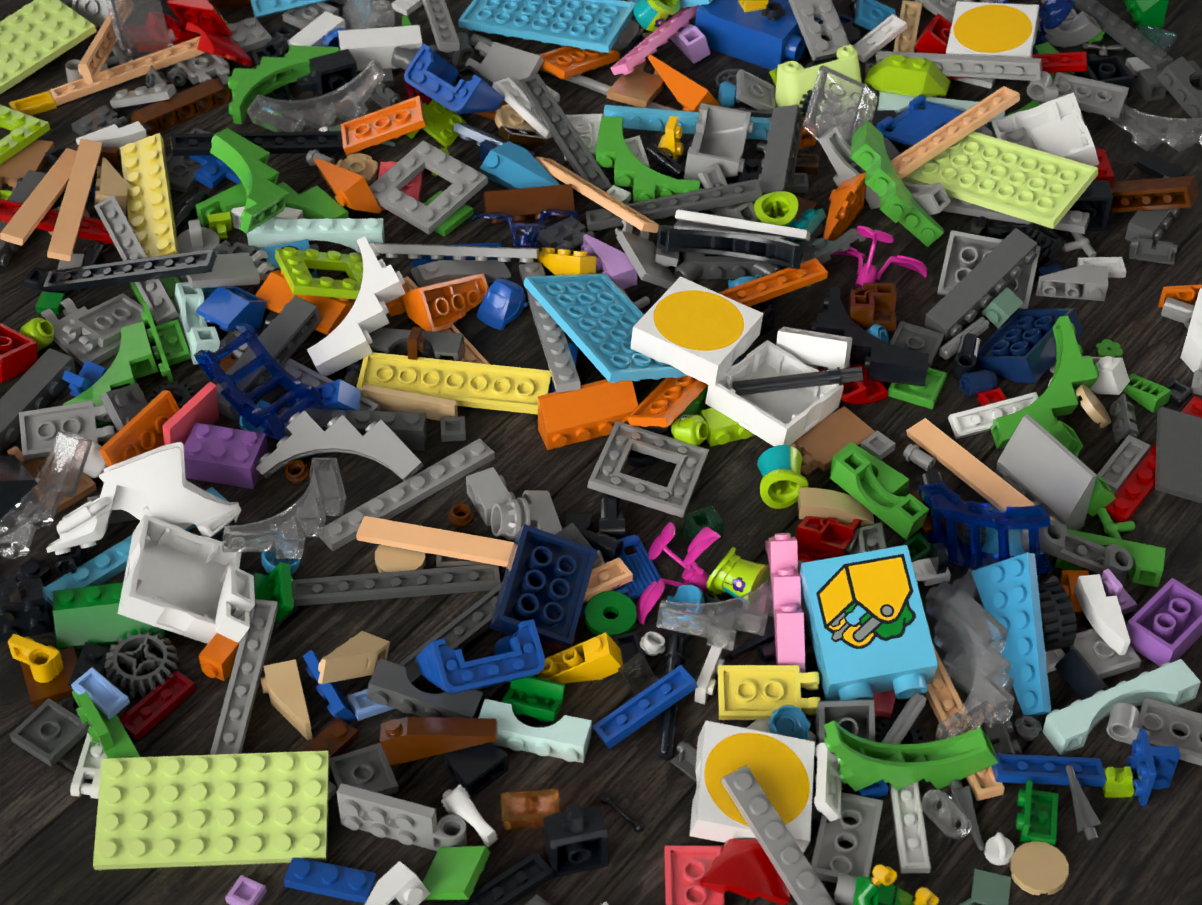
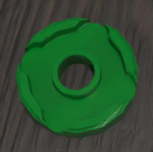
M606 591L594 595L587 602L584 613L586 626L596 636L605 632L610 637L630 633L634 629L637 619L636 606L632 600L623 593ZM613 612L617 617L615 619H607L604 614Z

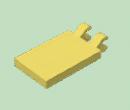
M718 665L719 720H769L773 711L783 705L796 706L805 714L816 715L820 698H801L800 687L807 690H818L819 673H800L799 665Z

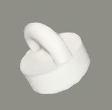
M998 832L994 837L988 839L984 854L989 862L1000 866L1006 865L1011 861V857L1014 854V846L1009 839Z

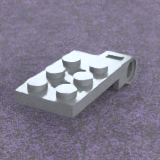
M788 0L813 61L837 57V50L839 48L850 45L832 0ZM814 18H820L823 24L815 22ZM821 35L828 36L830 41L822 39Z
M1042 71L1041 80H1030L1027 87L1029 97L1042 102H1048L1074 93L1080 110L1119 118L1129 91L1128 87L1057 72L1053 81L1051 75L1045 71Z
M1144 697L1140 713L1135 706L1128 703H1117L1112 707L1106 729L1111 738L1132 745L1133 739L1137 738L1139 729H1146L1150 746H1178L1180 760L1202 766V742L1200 740L1202 738V714ZM1172 730H1181L1185 733V736H1177Z
M342 783L337 790L341 825L351 830H362L380 838L387 837L398 840L405 845L413 844L438 851L440 847H466L467 845L466 823L458 815H446L437 824L435 808Z
M841 792L840 819L826 823L827 817L822 813L811 867L820 880L837 883L834 903L853 905L856 878L869 877L882 811V800ZM846 817H852L858 823L855 825H848L843 821V819ZM843 840L849 841L853 847L845 849L840 847L838 842Z

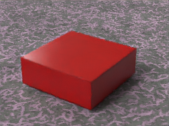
M1000 388L978 393L977 399L982 406L1007 400V397Z

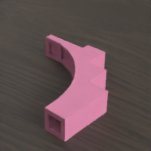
M776 533L775 536L769 538V541H765L773 598L776 665H799L800 673H805L804 612L801 608V580L798 573L797 540L795 537H791L790 533Z

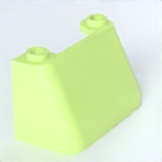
M851 44L845 45L837 50V60L805 69L796 61L779 64L775 106L783 107L798 104L799 108H803V105L800 104V100L805 101L803 95H809L807 91L813 90V88H821L833 92L838 97L836 100L840 102V105H836V107L840 108V112L836 111L837 115L861 109L863 107L864 95L857 50ZM819 100L815 105L814 111L817 116H820L824 111L825 103L823 100Z

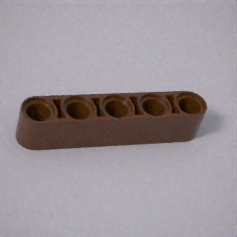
M210 79L177 93L168 100L158 101L136 111L131 121L132 123L138 121L146 130V135L152 136L224 105L230 100L231 92L218 79Z

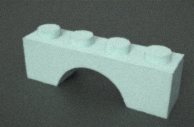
M189 282L176 283L173 304L180 315L178 320L193 364L217 363L220 346L215 327H207L205 318L196 314L197 308L204 302L202 289H192Z
M488 699L484 700L478 718H496L498 722V741L491 742L492 744L515 751L522 750L536 753L540 756L561 758L568 762L584 763L591 740V720L564 715L557 723L551 726L535 728L521 723L515 717L511 704Z

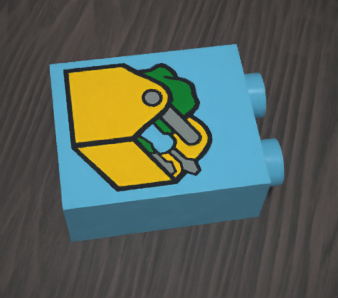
M907 545L801 563V597L825 700L874 699L873 694L894 690L897 699H910L914 693L925 694L928 691L927 684L933 682L938 663Z

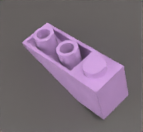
M688 24L681 27L676 35L669 37L693 64L711 54L705 36L694 25Z
M587 234L583 235L581 249L582 251H587V256H596V271L598 273H605L619 289L637 285V272L626 253Z

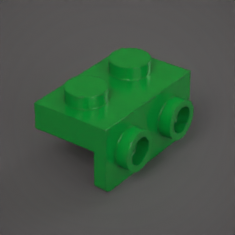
M280 562L268 576L259 573L253 574L255 599L278 602L276 624L291 612L294 607V598L292 597L293 578L290 574V564Z
M538 677L511 681L510 689L503 698L502 703L511 704L514 715H526L534 717L538 721L554 722L562 709L565 685Z
M1026 780L1024 790L1019 789L1017 806L1022 807V812L1017 813L1015 829L1020 830V842L1038 841L1055 846L1058 794L1032 790V780Z

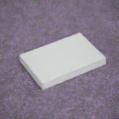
M603 114L566 115L593 158L596 159V145L601 116Z

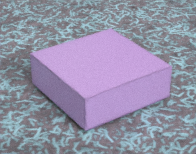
M240 875L226 895V903L230 905H258L267 892L266 886Z

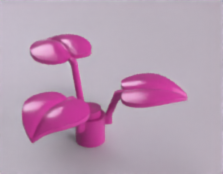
M858 226L857 232L863 237L873 239L867 264L863 266V259H866V255L852 247L844 252L836 251L831 254L847 255L859 259L858 277L855 283L859 288L863 287V283H875V280H880L881 275L890 263L914 270L923 275L924 278L927 276V268L921 261L901 255L891 256L879 272H877V267L871 265L877 240L892 243L894 238L883 231L872 230L866 226Z
M669 522L663 528L661 534L653 541L648 551L649 559L655 560L662 550L685 568L682 574L684 583L663 578L658 582L653 581L645 589L637 602V618L641 624L644 625L647 614L662 595L665 584L677 587L681 585H694L699 587L703 594L707 591L706 585L710 575L700 568L695 560L705 549L721 537L718 533L709 527L703 528L690 543L688 554L683 561L667 547V544L675 535V525Z

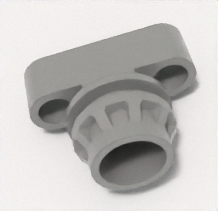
M525 490L522 498L508 499L503 503H495L491 510L490 522L493 535L504 537L508 541H515L516 534L524 524L554 535L562 530L550 493L547 490Z

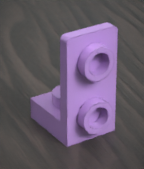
M1109 569L1103 570L1101 580L1106 597L1117 596L1122 615L1135 611L1137 603L1126 592L1120 581Z

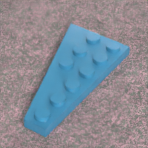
M1024 553L971 571L1023 715L1035 717L1050 713L1051 703L1035 554Z

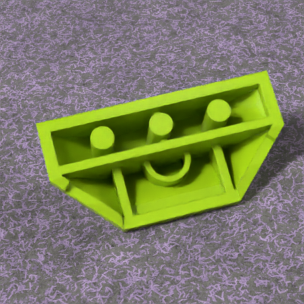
M889 55L869 68L865 84L881 92L917 97L920 94L925 97H935L938 95L946 96L950 80L931 60L905 57L903 55Z

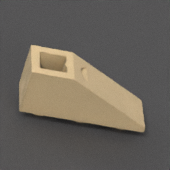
M102 158V166H97L95 204L114 195L124 214H126L127 183L106 158Z
M361 631L321 659L318 666V671L320 672L318 683L325 684L373 675L380 658L387 660L390 641Z

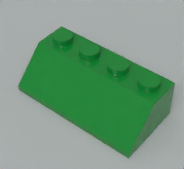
M1122 0L1139 30L1163 28L1169 0Z
M123 582L53 591V616L58 651L74 646V650L83 649L85 642L98 646L118 644V638L125 640L127 639L128 632L134 636L137 635L139 630L143 634H147L151 630L154 636L161 633L164 639L166 635L164 629L118 614Z

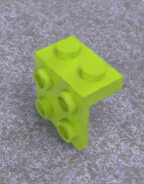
M432 99L428 105L426 103L423 104L426 127L422 129L444 147L449 148L460 134L453 131L455 123H466V121ZM413 131L406 135L413 139L418 131Z

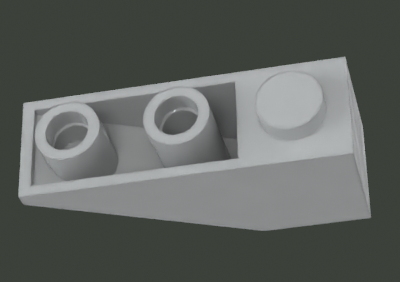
M1081 265L1040 276L1036 296L1105 301L1108 289L1107 266Z

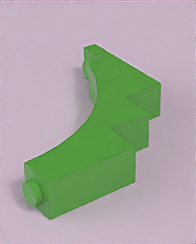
M228 128L215 133L211 140L212 147L210 153L227 164L235 172L246 190L247 200L241 215L240 230L247 234L284 211L289 192L276 185L279 172L266 165L269 152Z
M241 182L197 204L196 210L200 224L202 226L209 224L208 215L229 211L231 215L233 208L245 207L247 194L243 183ZM285 182L277 185L289 192L285 207L303 210V218L305 219L349 218L348 211L318 186L298 194Z
M143 321L120 328L121 344L119 352L110 368L91 387L67 401L64 405L93 401L95 407L102 406L104 404L100 396L104 393L137 384V378L159 372ZM96 420L97 428L108 425L109 423L113 422H104L101 420Z

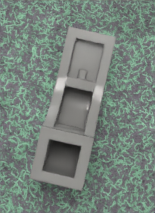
M1039 11L1038 30L1043 34L1046 41L1054 46L1070 47L1080 45L1091 40L1102 31L1096 19L1084 11L1075 18L1064 22L1054 21Z
M718 163L698 173L704 189L728 185ZM752 202L710 209L716 216L753 222L759 220L755 214Z

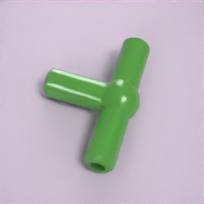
M1100 507L1096 511L1104 526L1105 534L1111 538L1122 540L1119 535L1120 532L1135 529L1133 521L1113 523L1105 507Z

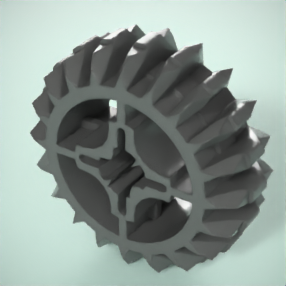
M139 630L137 635L134 636L128 632L127 639L125 640L118 638V645H111V652L106 653L104 665L108 681L125 695L130 693V696L134 699L138 694H141L144 698L147 693L155 690L159 684H166L164 679L167 677L172 678V672L178 671L179 658L176 648L171 644L169 638L164 639L161 633L154 636L151 630L147 634H143ZM122 670H127V673H131L133 676L126 674Z

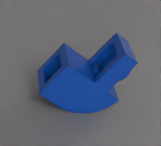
M86 360L79 376L66 370L62 379L70 383L68 387L72 389L70 395L76 397L97 382L108 369Z

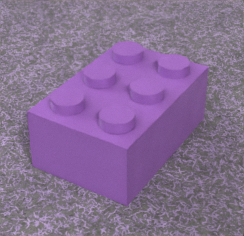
M195 422L184 445L186 478L254 489L260 472L256 469L259 465L258 461L266 453H269L266 434Z
M1171 578L1128 621L1126 628L1131 647L1158 666H1162L1167 662L1177 661L1202 635V596L1174 578Z

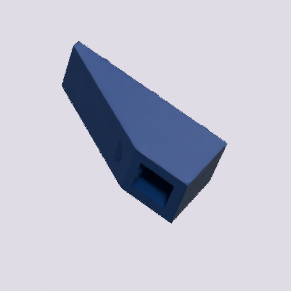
M339 379L289 398L288 408L359 410L361 390Z

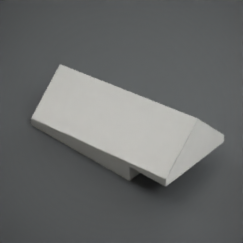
M420 25L338 31L340 51L346 49L350 51L357 62V71L388 68L399 69L391 64L394 48L399 46L412 50L422 46Z

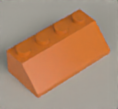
M281 269L271 272L255 295L267 301L265 308L278 314L294 296L317 306L322 321L314 330L325 335H329L339 326L356 301V299L293 294Z
M605 379L581 385L579 390L560 393L553 392L538 396V431L547 450L609 435L616 421L630 425L627 417L638 406L632 380L613 383Z

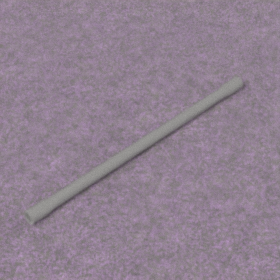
M473 34L470 39V45L474 47L478 41L484 42L490 47L494 43L490 39L477 34ZM540 67L539 70H541V71H543V72H546V73H548V74L554 75V76L557 77V75H555V74H553V73H551V72H548V71H544V70ZM580 74L564 79L606 96L607 91L611 87ZM651 102L647 107L650 109L679 111L671 107H665L654 102Z

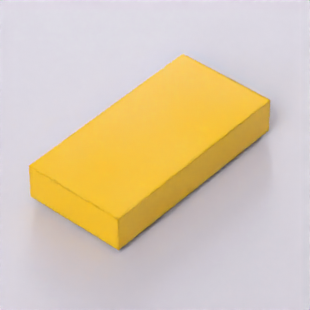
M49 91L9 102L11 109L30 116L57 108L56 102Z

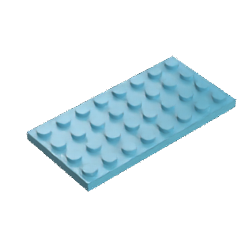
M473 0L459 18L458 26L459 28L477 30L489 34L494 33L506 37L512 36L524 40H536L543 43H554L561 46L609 53L634 15L633 7L635 3L621 0Z
M605 273L525 277L523 285L609 382L618 383L619 381H640L642 379L659 380L661 378L689 376L671 365L658 362L630 349L633 326L644 314Z

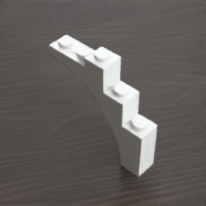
M365 236L357 240L363 258V279L358 297L352 309L334 331L307 349L319 374L325 377L373 353L369 344L373 343L369 333L389 324L386 317L389 311L385 304L406 294L402 287L405 281L400 271L395 272L391 264L386 266L383 259L377 260L376 256L379 255V252L374 243H368Z

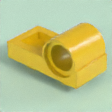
M670 116L665 128V135L661 137L658 147L666 154L670 153L677 162L679 155L682 156L683 143H680L682 126L679 125L677 116Z
M13 634L8 640L12 657L29 664L33 678L37 682H49L64 669L60 651L55 647L45 646L29 637H21Z

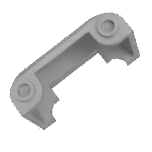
M701 103L694 139L687 153L684 180L700 181L698 173L717 163L724 178L737 176L738 172L743 171L745 159H741L747 133H752L754 121H750L751 112Z

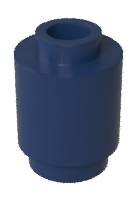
M986 369L964 373L962 379H960V389L967 396L978 395V393L996 389L997 387L995 373Z

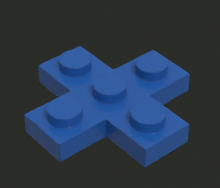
M190 156V159L203 165L195 173V180L213 189L224 178L236 184L241 183L235 172L216 156Z

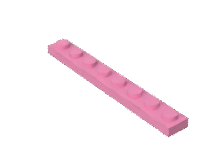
M700 5L681 8L675 15L670 17L611 67L613 74L623 73V75H627L633 72L634 66L643 63L646 60V56L655 53L658 46L668 42L667 38L676 35L679 32V28L690 23L689 20L696 17V9Z

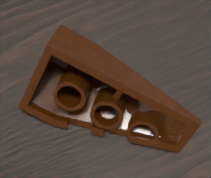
M405 717L381 723L380 743L390 766L498 741V722L496 718Z

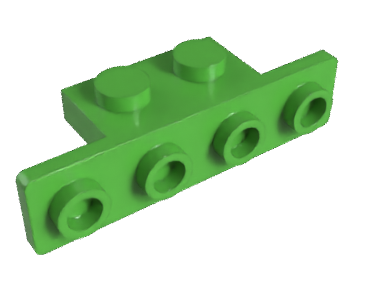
M143 302L145 311L140 313L145 326L150 324L151 328L146 330L150 342H156V345L152 346L156 360H162V363L158 364L162 377L167 376L172 384L174 380L169 366L191 359L179 321L176 319L155 326L148 304Z
M74 690L72 691V695L79 706L76 711L82 723L88 722L90 728L87 731L93 743L99 742L107 758L140 757L117 715L108 720L97 711L87 691L80 695Z

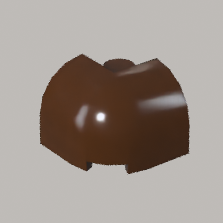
M863 283L862 288L851 289L849 300L851 319L863 330H867L874 324H879L887 332L896 331L895 305L897 295L895 284Z

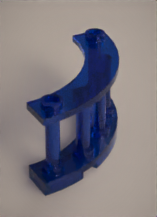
M238 324L236 328L241 335L215 352L200 350L193 356L211 382L216 379L224 389L221 391L222 396L246 421L255 428L261 426L265 429L263 431L264 434L273 439L280 440L287 435L283 429L285 427L284 424L294 414L302 412L309 406L320 410L325 408L322 402L323 396L317 388L306 385L290 375L265 349L258 339L257 331L251 325ZM247 343L256 355V358L233 374H226L219 365L220 360ZM264 365L273 377L250 393L243 394L236 386V383ZM278 384H281L289 391L265 409L253 403ZM296 398L300 400L298 403L290 407L288 410H286L279 416L275 415L276 412L284 408L286 405L294 401Z
M944 481L919 486L920 496L931 507L932 532L924 533L922 536L930 544L942 542L947 550L948 561L976 570L1015 557L1010 556L1009 530L1028 529L1029 553L1035 554L1037 575L1052 571V566L1046 556L1040 554L1039 529L1050 526V516L1042 504L1007 507L1006 511L991 510V505L972 500L966 503L960 500V495L952 491ZM942 515L946 518V530L942 528ZM956 521L970 526L971 548L957 541ZM980 527L994 528L998 531L999 555L982 552Z

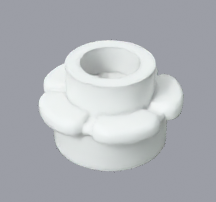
M647 632L641 638L640 647L647 655L655 656L665 651V639L659 633Z

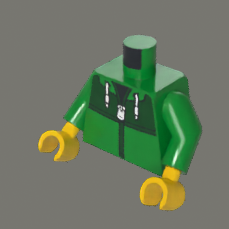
M876 865L872 873L874 877L856 878L853 905H937L939 902L938 897L925 887L917 890L915 894L916 900L913 901L911 894L892 884L896 880L897 873L892 868L885 867L884 865Z

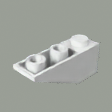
M1111 356L1092 357L1093 363L1098 367L1099 376L1094 385L1089 389L1097 394L1120 395L1130 382L1123 358H1113ZM1056 362L1050 368L1052 373H1054Z
M399 861L377 881L365 905H419L430 893L417 875Z

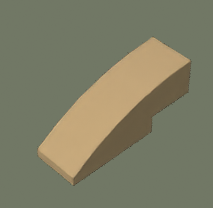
M799 487V519H804L806 516L837 518V521L842 523H852L854 519H860V526L874 524L873 513L849 494L820 488Z

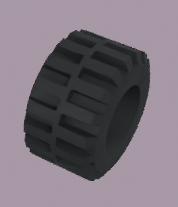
M1058 582L1038 585L1045 652L1070 647L1075 642L1077 625L1075 611L1067 592Z

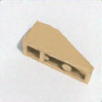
M296 659L263 666L265 677L260 678L263 694L269 693L271 704L306 740L313 739Z

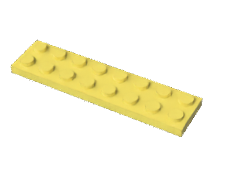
M158 133L120 147L123 179L127 183L128 221L148 258L179 254L164 141L161 134Z
M373 352L363 358L356 388L361 390V396H363V386L367 384L457 401V406L538 414V396L549 394L552 376L548 370L423 357L412 360L404 355Z

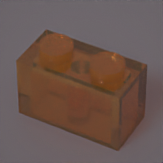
M558 789L501 793L502 822L505 830L543 827V817L554 813H561V800Z

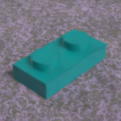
M823 208L815 211L814 209L806 210L802 213V217L793 224L792 228L804 229L812 234L826 217Z

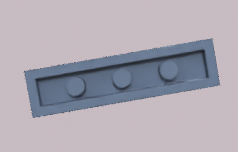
M455 123L453 131L460 133L459 137L468 141L476 140L478 146L484 140H488L496 147L506 143L503 139L466 123ZM527 150L534 157L535 153Z

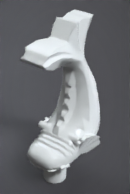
M459 785L453 791L447 790L441 800L447 812L459 815L476 829L485 846H491L498 839L496 837L497 834L482 818L470 800V795L465 791V788Z

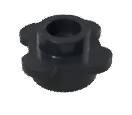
M770 2L766 5V10H762V15L767 16L769 20L777 21L779 17L786 15V11L782 9L780 3Z

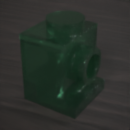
M711 505L685 515V523L682 528L683 535L687 541H690L703 528L709 527L721 536L717 539L719 541L723 539L724 522Z

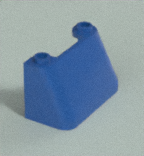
M424 43L404 73L405 81L456 114L492 112L497 110L505 97L475 74L471 81L461 79L456 87L453 86L458 76L457 69Z
M534 619L520 622L518 630L513 635L499 639L494 647V656L465 662L462 650L450 649L445 645L444 638L431 641L416 657L421 675L449 694L463 693L533 677L540 673L545 666V657Z

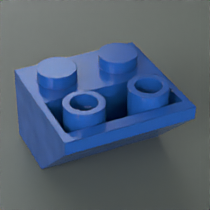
M219 286L197 308L196 314L204 317L206 322L220 325V329L233 332L234 329L250 331L251 328H261L267 301L237 286Z

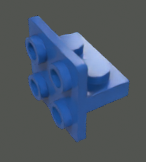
M1139 729L1137 738L1132 741V754L1127 757V767H1131L1133 774L1134 796H1138L1140 806L1147 805L1152 788H1169L1180 758L1178 746H1150L1146 729Z

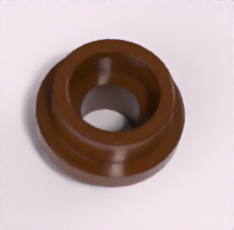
M299 459L291 460L285 468L286 478L295 484L305 481L310 473L307 463Z
M462 503L454 505L448 514L449 522L456 527L468 526L474 518L470 507Z

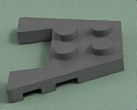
M820 223L810 235L809 241L797 239L793 240L792 243L803 246V259L801 263L816 258L823 264L831 259L830 255L834 252H844L851 248L850 243L859 239V242H862L867 237L858 234L857 229L851 228L836 241L817 238L825 231L823 224ZM778 265L780 268H783V269L788 268V267H785V266Z

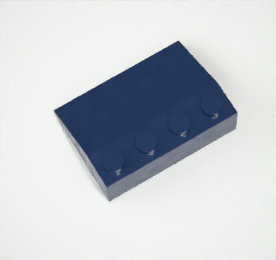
M1075 308L1018 309L979 348L976 365L1014 382L1033 384L1039 381L1040 377L1056 361V341L1053 326L1058 318L1069 316L1070 322L1075 327L1076 339L1083 333Z
M524 524L516 534L489 628L513 635L518 630L520 622L534 619L540 641L571 646L597 550Z

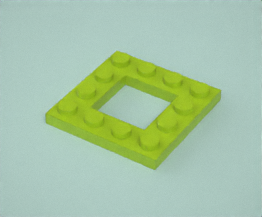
M0 105V127L11 131L9 135L0 140V165L51 130L49 122Z
M293 247L276 248L275 258L293 294L357 299L363 279V258L361 254L350 253L348 255L337 251L325 253L315 249L302 251L296 250ZM308 268L346 271L349 278L343 280H334L330 277L312 278Z

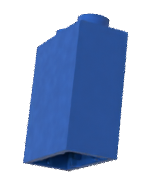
M713 0L710 4L700 5L696 9L695 26L705 36L710 49L769 70H774L779 64L791 60L798 61L806 45L788 0H768V3H780L782 9L786 11V15L779 17L777 21L769 20L767 16H763L762 10L744 12L738 0ZM814 18L815 22L823 24L820 18Z

